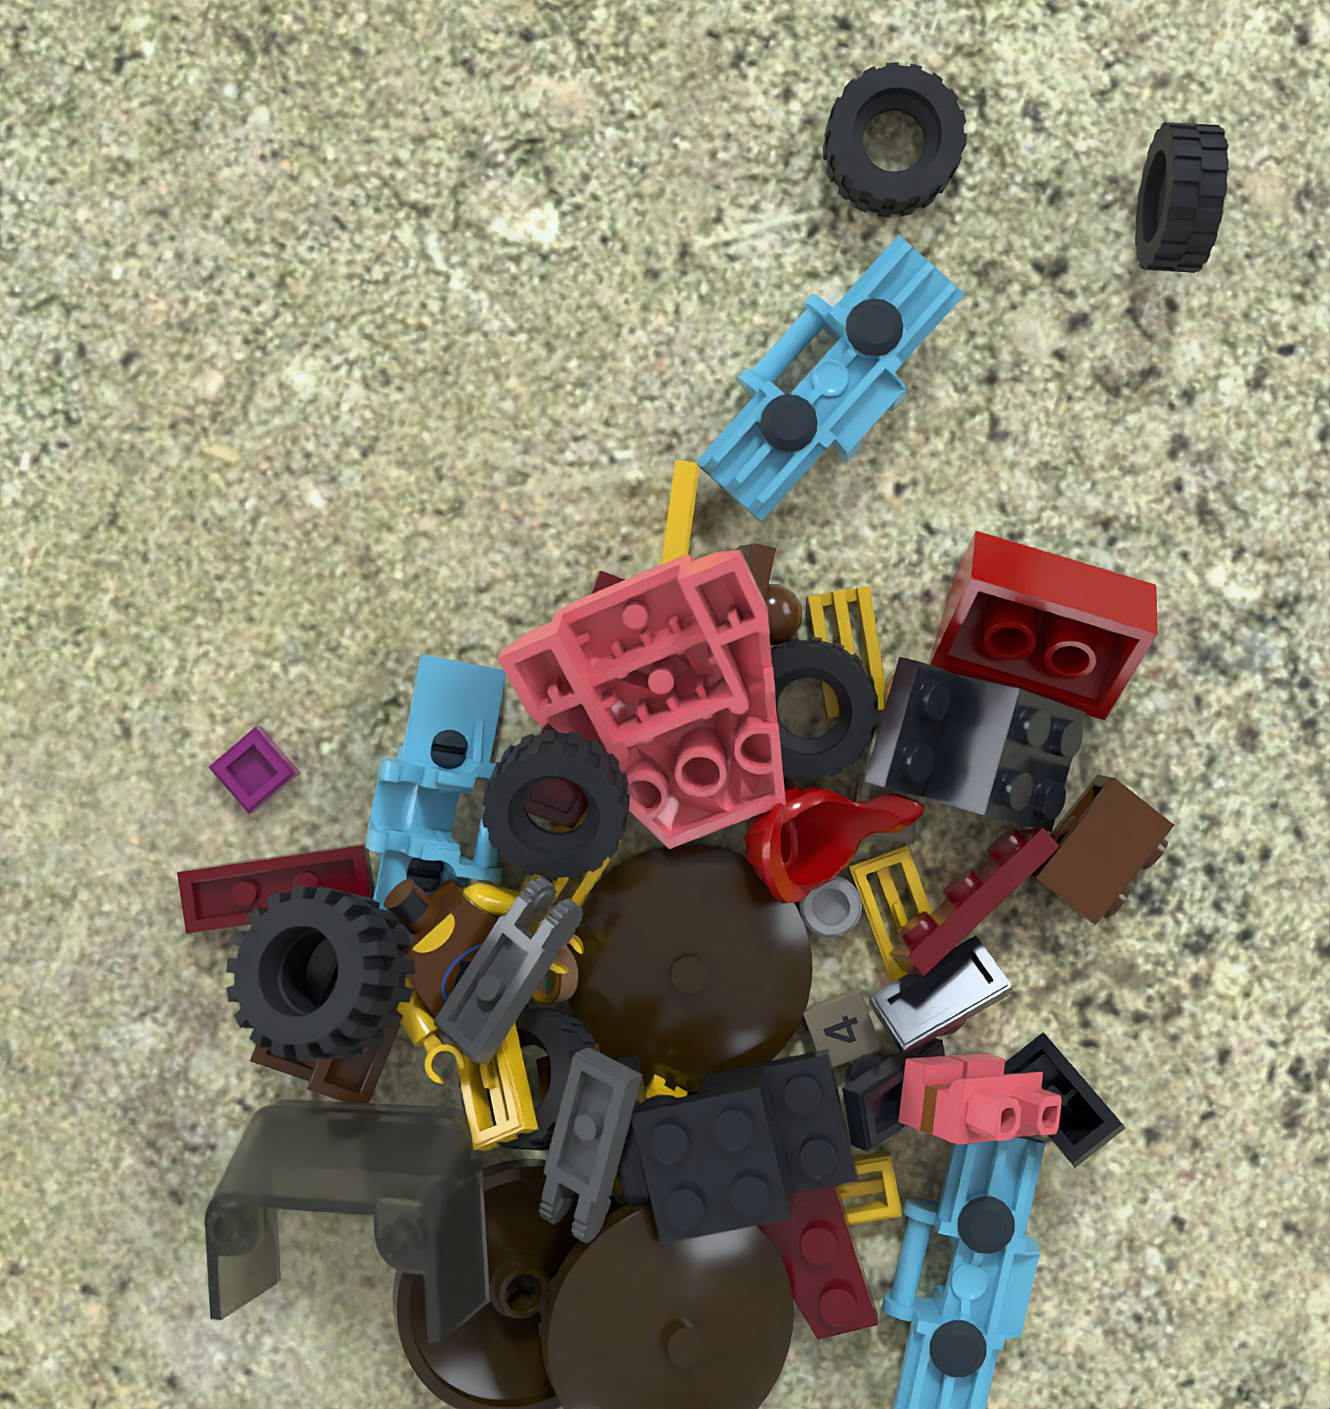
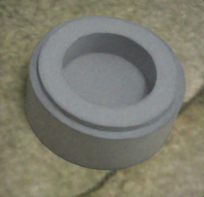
M837 875L827 884L818 889L811 890L806 897L798 902V909L804 923L812 932L822 937L835 938L847 934L856 926L862 912V901L853 884L846 878Z

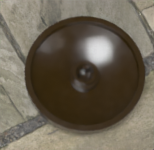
M687 842L671 849L666 845H660L643 850L625 859L606 873L592 888L581 905L582 912L584 913L582 915L583 920L580 921V926L575 929L574 935L578 936L582 941L584 953L581 955L570 943H567V947L573 954L578 968L577 988L573 996L568 999L572 1013L575 1018L584 1024L583 1029L586 1033H591L595 1043L599 1044L601 1054L615 1061L617 1058L638 1056L645 1085H648L653 1076L657 1075L665 1079L664 1086L673 1091L678 1086L687 1092H698L707 1074L773 1060L795 1033L807 1007L812 986L813 965L808 933L795 904L780 903L771 894L769 887L757 876L751 863L742 854L721 846Z
M518 1159L505 1161L475 1171L459 1180L444 1191L423 1213L412 1229L401 1252L393 1286V1314L401 1345L412 1369L421 1382L439 1399L455 1409H557L562 1406L550 1384L545 1369L542 1338L539 1335L538 1326L542 1319L539 1309L542 1299L545 1300L549 1291L547 1289L548 1284L553 1277H556L569 1252L579 1241L578 1238L572 1235L573 1232L571 1230L580 1194L576 1193L573 1196L574 1201L568 1210V1214L559 1223L552 1224L540 1216V1204L543 1200L541 1198L547 1175L543 1174L547 1160ZM612 1195L609 1196L611 1202L606 1216L622 1207Z
M652 1204L626 1205L605 1217L604 1226L596 1237L592 1239L591 1243L587 1242L586 1244L581 1240L578 1241L562 1263L551 1285L542 1321L541 1337L545 1369L550 1384L563 1409H758L775 1385L785 1364L793 1333L794 1305L791 1284L783 1261L771 1241L757 1226L661 1245Z

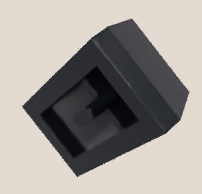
M1044 1032L1005 1062L1004 1074L1043 1072L1041 1089L1061 1096L1059 1128L1056 1134L1047 1136L1074 1168L1126 1129Z

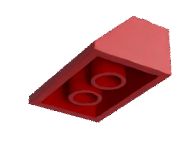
M976 530L954 576L929 658V665L954 674L1020 688L1086 712L1085 715L1105 720L1158 635L1156 584Z

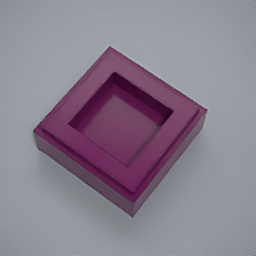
M261 726L254 727L209 766V769L248 814L256 812L301 773Z

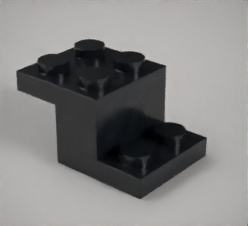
M899 657L864 782L924 797L984 816L1032 828H1044L1046 831L1052 832L1055 819L1061 813L1065 804V784L1073 756L1079 751L1082 743V723L1086 712L1020 688L954 674L920 661Z
M828 1049L707 1074L704 1077L698 1094L634 1107L631 1120L661 1245L788 1220L792 1217L795 1193L858 1181L857 1166Z

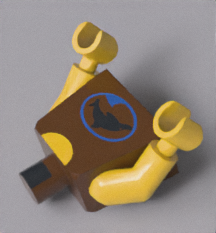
M406 879L396 885L385 898L384 907L391 911L399 920V923L393 930L406 932L412 945L403 951L404 957L415 959V974L406 975L405 987L414 989L410 1003L400 1002L397 1011L404 1016L400 1024L414 1046L417 1048L423 1046L427 1052L425 1070L434 1082L444 1084L441 1076L433 1067V1060L438 1052L449 1051L453 1053L461 1069L463 1070L465 1067V1058L462 1051L455 1045L444 1044L439 1036L441 1031L434 1025V1020L501 915L506 916L516 898L521 895L515 889L480 882L465 888L455 880L449 879L428 895L414 880ZM543 920L529 930L535 934ZM573 935L569 943L582 955L584 953L583 943L578 936ZM556 959L549 968L556 973L565 974L569 972V969Z

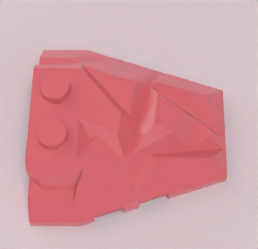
M741 550L714 552L698 560L691 555L677 557L565 605L555 612L552 622L527 632L500 651L498 660L527 714L541 727L548 723L551 727L557 729L558 733H569V731L581 733V737L590 741L595 739L603 744V749L609 755L613 753L620 762L619 768L621 772L626 773L629 782L627 794H630L629 811L669 849L770 811L775 804L781 802L782 805L786 804L775 699L774 670L770 647L768 608Z

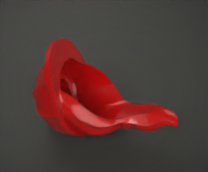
M798 787L785 790V805H782V802L773 805L772 810L750 818L747 825V833L744 836L746 843L745 856L748 862L751 863L757 876L769 887L771 894L780 903L799 902L811 890L818 889L832 881L850 863L865 837L873 833H894L910 826L923 815L925 806L914 799L892 793L879 795L867 802H853L828 789L816 787L801 790Z

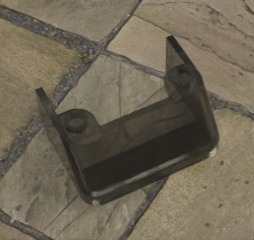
M282 1099L260 1108L252 1115L205 1212L204 1223L210 1319L223 1320L281 1282L277 1209L373 1216L375 1243L384 1261L392 1268L401 1272L424 1274L428 1342H443L490 1301L481 1150H473L472 1136L466 1112L455 1107Z

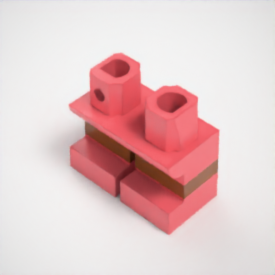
M990 1053L908 1058L905 1060L898 1122L957 1145L992 1140H1011L1016 1137L1036 1134L1040 1136L1056 1134L1059 1128L1062 1099L1058 1094L1041 1089L1043 1072L1004 1074L1005 1059Z

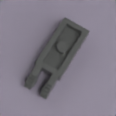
M537 877L536 880L532 879L529 884H526V887L522 889V894L516 898L506 916L501 915L434 1020V1025L475 1063L489 1064L558 954L555 951L569 943L575 934V929L580 926L579 923L583 920V909L570 898L569 900L564 899L562 902L559 901L556 906H553L551 911L548 910V907L553 904L552 902L556 898L555 893L557 891H555L556 887L544 877L541 879ZM549 911L548 917L544 918L547 912ZM543 920L536 933L533 934L529 929Z
M589 1047L576 1052L571 1062L543 1174L547 1175L539 1210L542 1218L552 1224L559 1223L568 1214V1210L574 1201L573 1196L576 1193L580 1194L571 1231L573 1236L586 1244L587 1242L591 1243L592 1239L596 1237L604 1226L605 1216L608 1213L611 1202L609 1196H611L642 1074Z

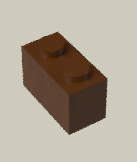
M1097 774L1051 832L1050 836L1060 847L1029 877L1077 915L1096 925L1102 917L1109 918L1122 907L1129 895V889L1126 886L1141 868L1148 869L1159 860L1168 846V840L1165 837L1175 825L1116 778Z

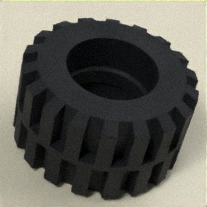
M306 885L292 887L291 894L279 891L268 897L269 909L256 907L246 917L251 924L248 931H237L232 944L239 947L236 959L228 958L226 973H234V985L226 987L228 1002L239 1003L240 1009L233 1016L240 1028H253L249 1037L258 1047L272 1048L271 1054L283 1058H351L363 1054L362 1048H375L386 1039L382 1028L396 1029L404 1017L397 1011L400 1002L410 1003L414 990L413 988L405 987L406 975L415 974V959L404 957L403 951L412 945L406 932L393 930L399 920L391 911L379 909L380 903L369 897L320 886L315 888ZM328 938L337 954L338 978L329 999L317 1009L307 992L306 969L316 947Z

